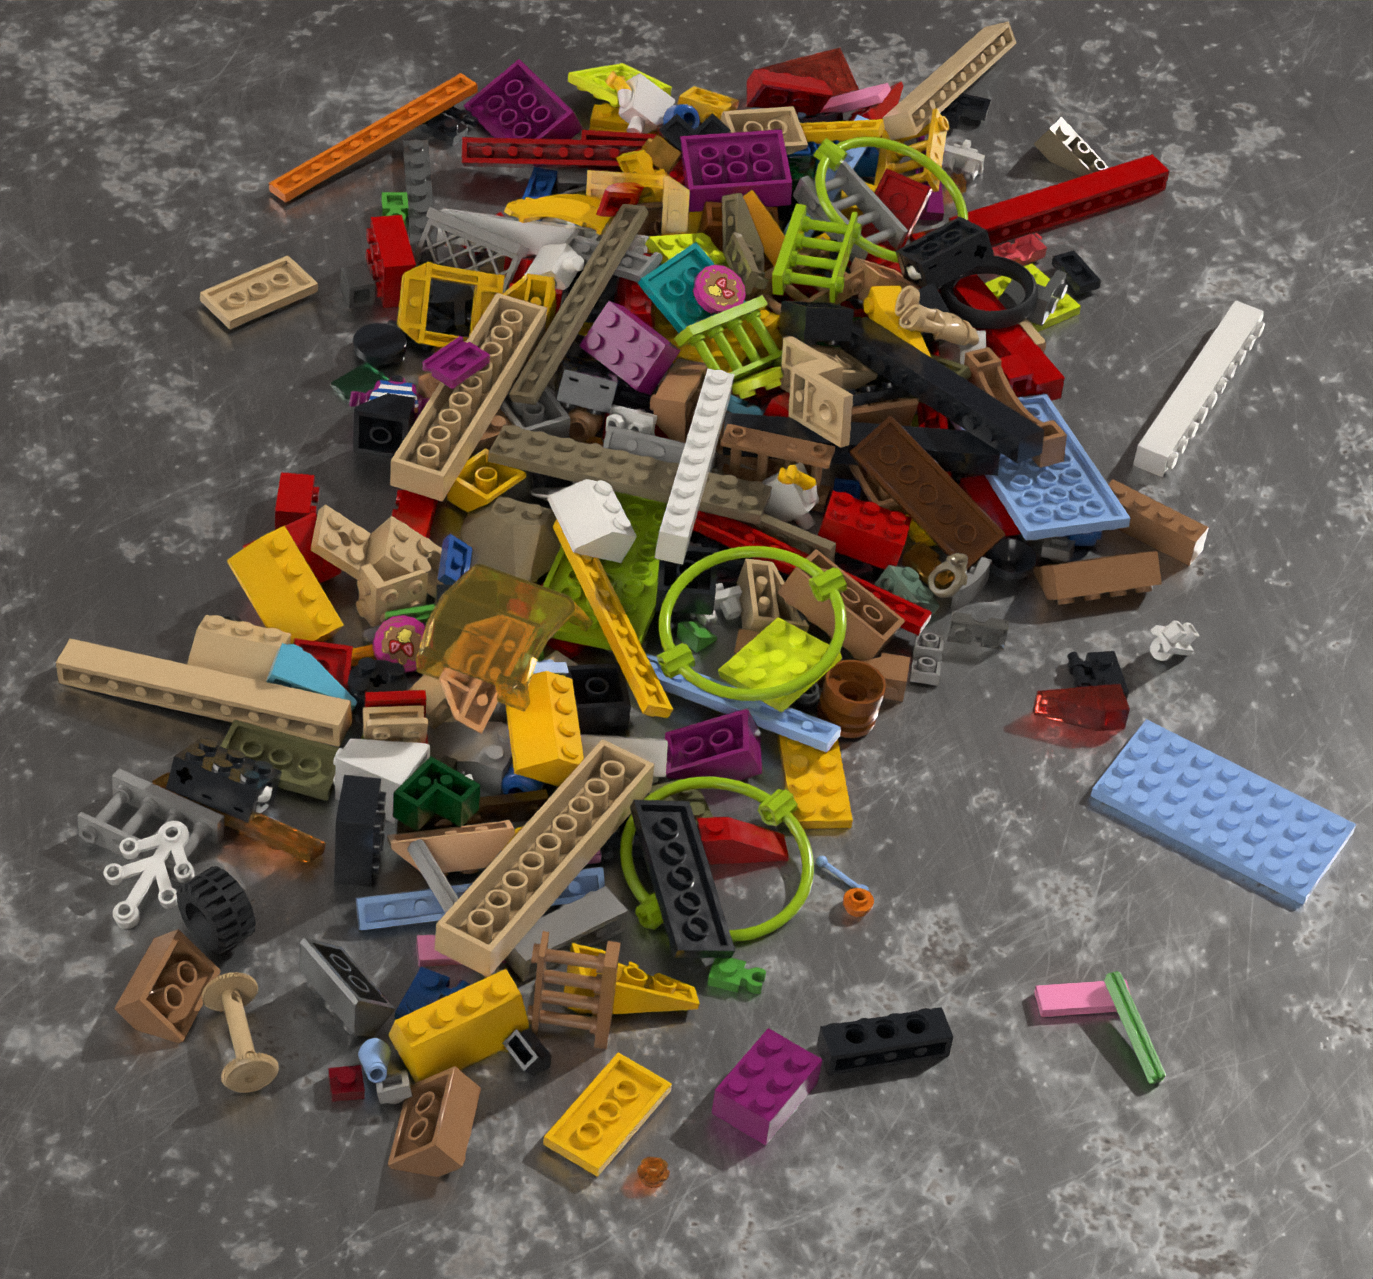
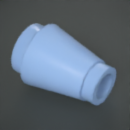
M369 1039L359 1049V1060L366 1072L367 1078L371 1082L379 1083L385 1080L391 1056L390 1047L381 1039Z

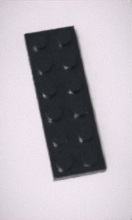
M633 800L630 805V811L674 958H731L735 953L734 944L690 802Z

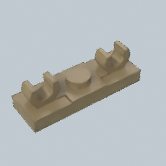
M733 232L724 252V257L730 269L741 278L745 286V294L750 295L753 287L765 290L769 280L764 278L765 272L757 268L755 263L756 253L752 252L753 246L746 244L742 234Z

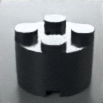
M369 657L359 660L358 665L351 670L348 676V692L357 700L356 706L352 711L355 715V720L363 724L362 711L365 708V692L407 691L408 679L403 665L386 660H374Z

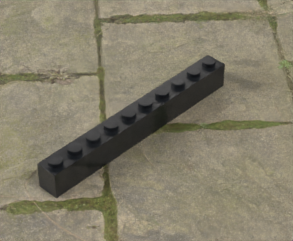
M867 316L853 321L851 341H841L840 349L1014 462L1019 463L1042 454L1045 431L1043 428Z
M726 413L724 431L727 424L835 446L831 463L859 465L850 455V451L880 424L851 422L849 445L841 448L791 417ZM902 426L945 472L998 476L1000 452L970 432L955 429ZM723 446L722 455L730 456L731 448ZM742 451L741 457L757 458L758 454ZM769 456L768 459H780V458H775V457H770V456Z

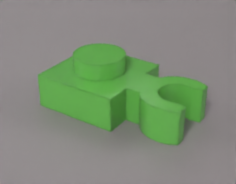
M381 192L382 216L402 215L406 225V216H408L407 192Z
M714 958L707 985L737 993L739 987L742 986L753 994H761L763 983L754 980L764 982L766 970L758 967L746 969V961L735 958Z

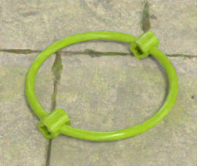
M857 137L838 144H834L826 138L814 154V157L820 160L815 175L817 197L826 216L833 223L846 224L829 200L825 182L827 169L829 167L835 172L848 155L845 151L859 147H876L891 150L907 156L924 166L941 181L950 193L956 206L958 217L960 216L968 220L965 201L951 177L932 159L912 147L878 137ZM861 235L859 239H855L854 244L868 253L891 262L899 263L895 251L880 247Z
M744 546L716 552L686 569L668 590L659 615V636L665 652L657 655V661L666 678L669 677L671 679L681 674L696 687L727 699L761 701L792 694L818 679L832 665L841 650L846 634L847 616L840 593L847 590V583L838 568L833 567L824 572L808 559L778 548ZM740 558H769L792 564L813 577L809 579V586L817 601L821 602L830 599L835 615V630L831 644L813 668L790 682L764 689H739L720 685L704 678L692 669L696 664L688 645L681 643L675 646L673 643L670 627L671 614L678 596L686 585L700 573L717 564Z
M693 777L669 783L643 799L664 800L674 794L693 789L732 791L761 803L757 811L765 824L777 827L781 822H784L793 834L802 861V874L797 892L791 902L779 914L768 921L744 929L729 930L733 942L748 941L770 934L789 922L801 909L813 883L814 859L809 839L799 821L792 814L796 811L798 804L794 800L793 794L787 789H778L772 795H769L759 788L738 780L722 777ZM631 814L625 824L620 842L621 866L629 888L640 902V905L635 910L639 923L646 929L655 930L664 922L655 892L651 896L641 884L634 867L632 846L636 828Z

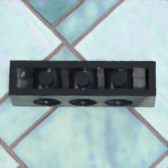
M942 1007L923 1008L913 1012L892 1013L888 1016L861 1018L857 1021L820 1026L817 1048L827 1076L949 1057L954 1036Z

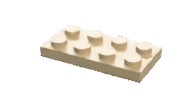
M287 255L201 291L200 301L229 329H232L318 292V283Z

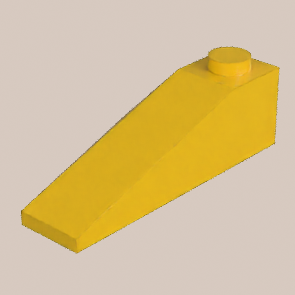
M871 286L868 296L864 299L863 303L864 311L868 314L869 318L930 356L920 331H910L899 325L900 316L895 314V305L898 295L902 290L901 286Z
M572 943L570 947V952L593 956H599V953H606V951L575 943ZM629 961L628 966L618 963L612 1014L698 1009L700 1003L695 987L661 973H656L654 976L648 975L638 968V964ZM567 965V973L596 977L597 974H602L596 973V969ZM564 986V993L594 997L596 994L591 989ZM568 1007V1009H572L579 1014H592V1010Z

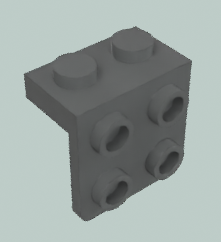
M1057 270L1046 287L1037 284V303L1032 313L1026 318L1027 320L1043 325L1049 315L1054 313L1057 303L1060 299L1064 298L1068 285L1064 284L1067 273ZM1012 279L998 300L1006 309H1011L1018 306L1024 300L1025 291L1020 283Z

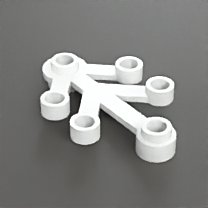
M169 821L160 827L158 834L138 841L134 838H125L121 841L119 848L126 859H134L141 852L155 848L158 849L152 857L124 866L112 863L105 867L104 876L111 885H118L124 879L142 874L126 901L118 903L113 910L114 920L120 928L131 929L139 923L140 913L137 907L155 878L160 890L158 899L161 906L171 909L178 904L177 892L172 888L165 861L172 852L176 862L174 873L179 882L185 883L194 877V869L191 863L187 861L184 847L189 840V832L183 823ZM178 832L175 837H168L170 833ZM130 845L135 846L132 851H125L126 847ZM182 869H189L186 875L179 874ZM111 872H119L116 877H109ZM166 895L174 896L170 901L163 900ZM130 909L127 915H120L122 911Z

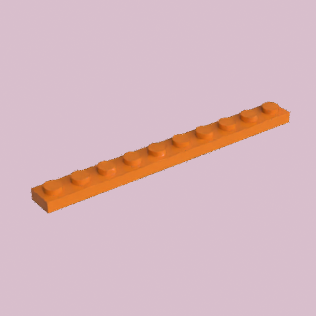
M462 73L458 74L269 183V191L284 202H288L477 93V83Z

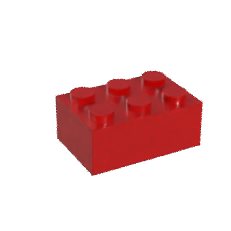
M402 215L371 217L370 228H366L367 243L370 244V248L366 249V262L371 264L370 274L373 280L376 281L375 295L376 298L381 299L383 308L399 307L402 276L405 272L416 267Z
M833 490L817 536L836 543L835 552L886 569L888 565L897 566L912 519L899 511H890L879 507L874 502H865L854 498L846 492Z

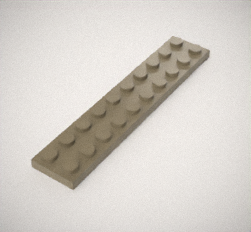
M503 425L488 455V462L577 483L585 479L602 480L609 483L613 491L663 503H668L679 463H668L649 456L642 457L629 454L624 450L616 451L603 448L597 444H586L571 438L551 436L545 432L525 430L515 425ZM709 472L698 511L759 525L771 497L772 486L764 485L758 481L750 482L737 479L732 475H720Z

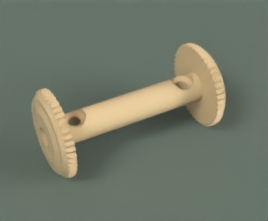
M231 972L211 980L202 991V1001L210 1010L224 1011L236 1056L227 1066H224L225 1068L221 1074L222 1083L232 1091L248 1093L269 1085L277 1076L279 1066L273 1056L267 1055V1053H256L252 1042L244 1006L250 1004L253 1001L252 999H255L256 994H258L256 980L244 973Z

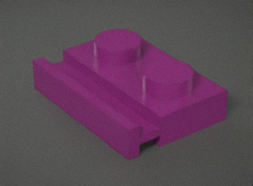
M459 336L424 360L422 370L425 372L427 370L430 371L434 378L453 389L489 364L490 354L471 342H464L463 337Z

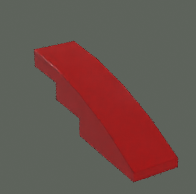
M622 182L609 185L605 189L596 215L615 217L622 204L637 205L644 186L636 182Z

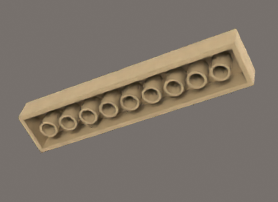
M496 293L466 343L471 342L490 354V363L453 389L442 382L439 383L391 459V486L443 502L545 334L546 307Z
M602 739L437 922L434 950L489 977L631 814L630 805L633 800H643L651 791L655 764Z

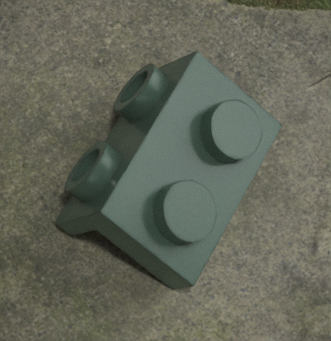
M888 565L874 584L931 611L932 614L940 607L933 597L934 594L928 587L922 584L918 579L919 574L910 567L902 568Z

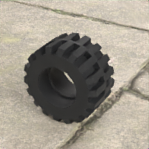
M212 866L178 887L176 896L182 919L192 936L209 952L217 955L221 954L255 932L256 920L251 903L240 884L224 869Z

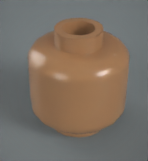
M576 405V408L571 409L568 413L571 418L569 437L577 442H588L600 431L603 425L602 415L591 414L586 411L587 408Z

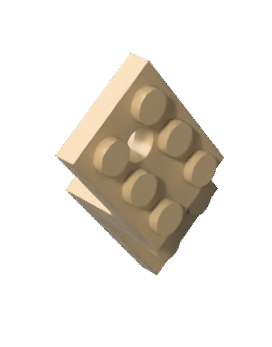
M793 336L783 338L781 369L784 376L781 378L782 385H780V388L790 393L788 416L840 448L848 446L851 431L853 395L842 389L843 366Z
M327 505L318 510L311 551L355 579L360 580V567L371 563L384 582L424 569L428 574L427 593L434 598L436 597V586L444 585L438 580L442 548L411 529L407 524L391 516L370 534L364 528L356 525Z

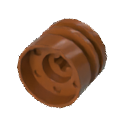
M859 660L839 661L826 674L816 709L817 718L840 726L841 737L859 738L867 735L874 729L886 690V682L883 675L878 669L866 662Z

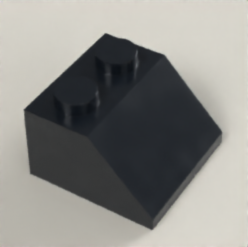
M387 393L355 406L353 451L393 458L414 425L415 398Z

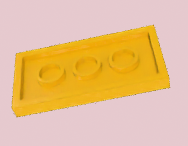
M778 734L777 742L785 789L793 794L794 800L798 804L796 811L792 814L799 821L802 828H852L853 818L838 739L826 753Z
M618 1052L544 1136L543 1145L598 1177L671 1092L672 1083Z

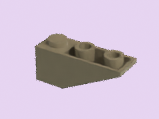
M1062 117L1034 143L1050 162L1077 175L1084 176L1109 168Z

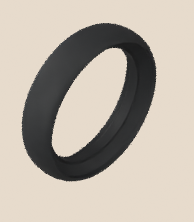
M994 256V258L986 261L982 267L974 268L964 273L963 277L944 284L941 288V297L950 313L962 318V320L968 321L972 327L1003 329L1022 322L1032 313L1037 303L1038 287L1033 275L1023 265L1008 258ZM976 274H996L1020 283L1025 291V298L1018 306L1011 309L985 311L959 302L954 295L953 289L956 283L964 277Z

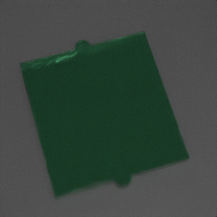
M365 362L331 382V387L342 394L345 400H350L352 391L366 393L374 389L377 381H390V379L384 376L382 371H377Z

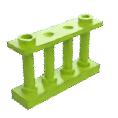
M796 204L772 273L773 294L783 295L786 285H791V283L829 288L830 302L835 303L838 293L843 292L845 282L843 276L854 241L859 239L861 235L862 225L858 223V212H852L849 224L847 225L810 219V216H806V205ZM815 230L843 234L845 236L843 242L805 237L804 232ZM805 247L839 252L837 260L799 255L798 249L802 250ZM801 265L833 270L831 278L794 273L792 267Z
M763 295L689 325L674 338L679 347L689 343L691 346H695L708 369L721 370L704 342L705 337L708 335L710 339L714 338L732 369L730 374H734L733 382L770 366H782L783 350L780 351L760 318V311L768 305ZM746 320L747 323L752 324L769 356L761 359L743 329L742 321ZM725 328L733 331L751 364L742 366L723 334Z

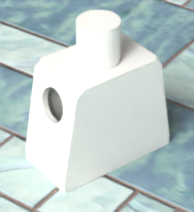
M566 243L542 245L526 274L554 277L555 289L565 290L570 286L577 272L583 270L584 260Z

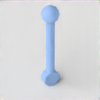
M819 856L816 859L818 867H825L852 888L869 890L866 885H858L828 863L825 856Z

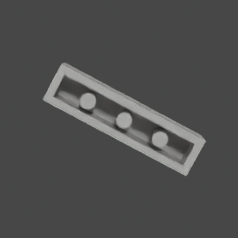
M606 886L595 892L591 891L583 898L570 904H564L558 910L546 916H541L504 960L520 979L525 981L536 975L537 964L531 963L534 943H541L543 931L549 932L548 949L570 952L572 943L593 947L625 931L628 910ZM546 962V969H549L557 965L558 963Z

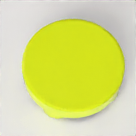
M781 367L770 368L733 382L732 393L735 395L739 394V397L744 399L755 395V389L764 386L766 390L782 385L780 379L783 378L784 374Z

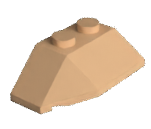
M512 614L502 615L465 627L439 678L456 721L482 734L535 627Z
M510 820L462 827L387 835V840L394 852L419 870L407 848L411 842L422 839L443 874L447 876L448 872L460 871L462 874H472L478 872L480 868H487L515 835V831Z

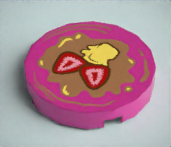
M711 265L705 267L696 276L693 293L698 304L705 311L711 314L713 312L718 314L743 304L746 296L745 286L741 278L733 270L721 265Z
M405 615L394 616L383 622L376 631L372 644L376 659L400 663L404 666L406 674L413 673L422 667L430 657L432 648L430 633L424 624L415 618Z

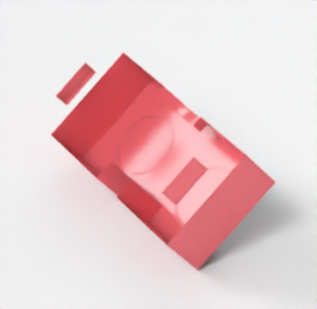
M1035 232L1038 238L1031 233L1015 239V243L1012 245L1007 242L993 247L992 250L994 256L1008 258L1021 265H1026L1044 258L1047 247L1040 241L1042 237Z

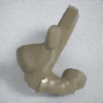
M955 553L947 556V561L938 565L931 572L928 585L930 591L935 596L948 598L954 596L963 585L966 586L968 564L966 554ZM942 571H951L955 576L952 586L945 590L936 588L935 578Z

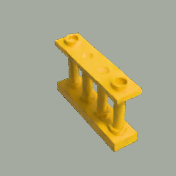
M935 108L932 110L931 123L927 124L919 133L893 141L904 144L905 141L929 134L927 140L908 146L919 152L927 150L926 156L942 168L949 124L946 117L942 116L939 110ZM884 129L882 138L891 140L888 132ZM880 148L874 185L878 186L886 168L902 174L924 166L914 160L900 163L902 158L906 156ZM925 167L923 172L908 176V178L919 183L927 181L933 192L939 190L940 180Z

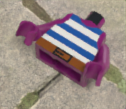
M394 375L390 378V381H377L374 389L366 393L352 391L349 406H358L387 393L414 397L415 423L418 415H420L430 398H424L421 394H418L415 384L406 383L404 377Z

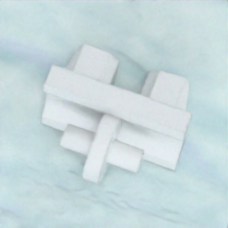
M965 139L963 146L959 144H954V146L945 144L942 169L948 175L952 174L954 167L962 169L961 177L965 180L973 181L977 174L982 175L985 155L979 154L978 150L970 148L971 141Z
M612 405L610 416L606 419V431L608 425L655 436L654 429L657 415L646 413L642 409L634 410Z
M722 583L716 584L713 615L688 613L689 618L696 616L699 623L706 627L716 623L718 619L716 610L722 609L726 620L739 617L742 612L739 602L742 594L740 586L724 589Z
M1174 620L1166 627L1156 625L1150 630L1153 635L1158 636L1152 641L1150 651L1152 656L1159 661H1167L1174 654L1188 656L1194 651L1190 644L1199 637V634L1194 626L1188 622L1182 625L1179 621Z

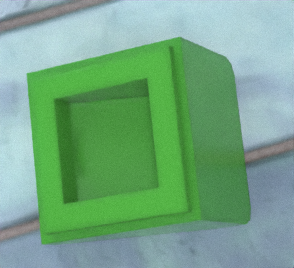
M686 621L678 624L677 638L696 653L717 640V636L698 621Z

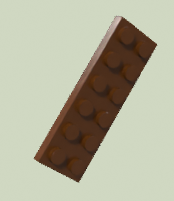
M891 415L850 451V455L947 556L955 553L967 555V571L1005 537L1006 534Z

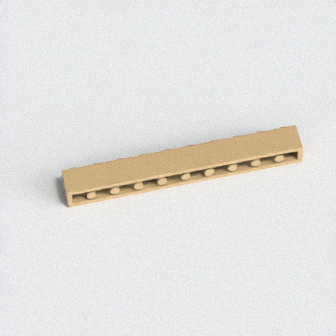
M1009 21L984 27L889 111L883 119L885 130L888 132L890 139L896 140L919 133L931 122L933 109L937 108L941 113L1016 44Z
M70 638L56 661L59 684L232 723L235 719L340 747L352 723L351 701L86 641Z

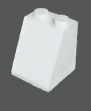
M350 739L344 748L338 749L333 760V764L336 766V774L333 779L335 799L338 801L340 799L344 775L381 778V791L387 792L385 810H380V812L386 813V821L395 824V818L392 817L393 792L430 757V745L414 742Z

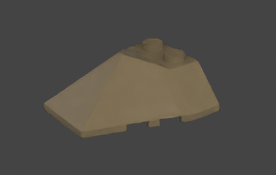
M498 496L487 505L470 511L460 529L461 541L472 547L468 585H496V595L517 600L537 584L539 577L543 574L548 575L561 547V543L553 529V525L557 520L553 510L543 508L540 505H531L512 498Z

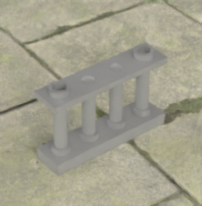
M843 161L834 179L826 181L827 192L840 187L848 196L832 203L834 209L848 225L850 220L840 211L856 205L864 214L858 217V223L864 226L872 222L880 231L865 239L876 245L888 240L896 250L900 249L908 230L847 162ZM808 175L800 178L792 196L799 204L806 205V212L813 220L831 222L820 205L814 181ZM825 232L831 240L837 239V242H843V234ZM853 244L849 260L853 262L855 257L865 260L868 252Z
M120 768L112 775L113 798L95 818L83 812L77 815L79 837L122 857L123 855L119 848L121 841L125 838L141 840L133 835L150 815L165 820L164 824L169 821H179L187 827L188 831L192 833L184 847L187 858L203 839L218 844L224 837L223 815ZM124 803L139 808L122 830L107 824ZM130 845L125 848V851H132L135 846ZM158 848L141 852L136 858L129 860L136 862L152 857ZM170 853L165 861L170 880L179 882L174 873L176 862L173 854ZM182 869L179 874L186 875L187 869Z

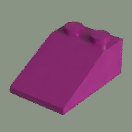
M748 708L665 733V740L668 741L667 778L722 777L739 781L762 774L761 734Z

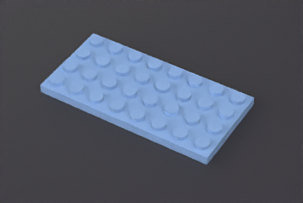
M1047 394L1017 397L1023 406L1042 422L1054 420L1067 434L1064 462L1039 468L1032 458L1016 463L1000 453L998 476L985 475L1025 540L1063 537L1065 535L1129 527L1130 516ZM950 420L955 430H965Z
M1147 719L1095 784L1091 792V797L1304 905L1351 837L1356 826L1355 823Z

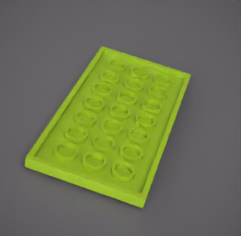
M614 491L637 538L621 563L601 558L599 560L642 645L656 612L659 559L655 558L660 527L668 503ZM561 546L526 623L535 627L533 632L535 635L612 650Z

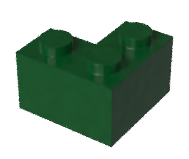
M430 756L393 792L392 817L416 831L435 813L462 827L479 810L481 785Z

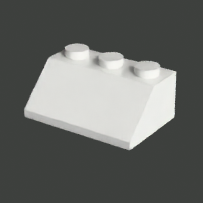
M585 479L551 494L547 499L573 553L621 563L637 538L612 486L605 481Z
M580 734L584 759L603 739L655 764L652 782H658L659 777H666L667 740Z

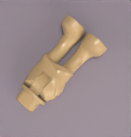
M906 286L901 290L895 305V314L900 316L899 325L910 331L932 333L934 340L942 339L958 345H977L979 341L975 328H972L968 321L962 320V318L952 313L920 305V292L915 287Z

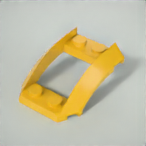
M587 170L586 195L600 200L605 189L614 183L636 182L644 187L664 189L661 236L687 234L690 190L671 176Z
M556 194L536 199L526 197L525 200L517 199L516 201L508 202L504 213L518 218L521 223L552 217L569 221L581 227L587 226L596 230V233L599 235L605 234L614 217L596 215L601 200L581 194Z
M430 262L405 272L402 276L397 325L417 343L443 348L459 336L425 331L431 279L475 286L470 324L471 334L496 293L503 294L505 275L453 268ZM463 337V341L466 342L468 337Z

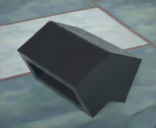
M530 1028L522 1032L516 1029L502 1043L523 1071L532 1076L549 1069L551 1066L552 1055Z

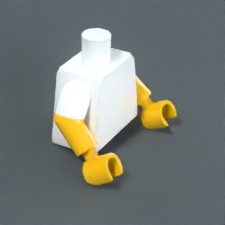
M612 71L605 82L610 88L617 90L620 105L618 114L629 123L627 132L644 134L651 131L658 132L663 127L664 113L669 107L673 106L675 99L641 73L625 81L624 76L618 77Z
M803 463L789 465L787 469L781 467L779 473L761 482L764 485L772 486L771 497L764 513L786 523L794 519L798 527L805 531L816 524L809 513L819 502L816 480L808 475Z

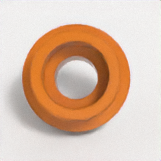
M852 888L844 894L843 905L850 915L863 917L872 910L874 898L865 889Z

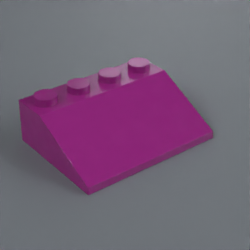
M520 59L463 105L465 110L470 111L472 116L478 118V123L493 138L572 139L583 130L575 113Z
M782 129L680 136L685 187L690 190L689 212L703 211L705 202L722 203V196L741 193L744 196L751 190L756 193L766 207L791 205L792 179Z

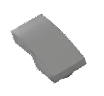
M981 557L977 567L972 566L970 572H966L967 584L966 586L963 585L954 596H951L952 603L950 609L956 611L964 607L981 592L988 581L992 563L991 559Z
M929 632L920 633L919 636H915L910 675L911 682L939 685L944 637Z

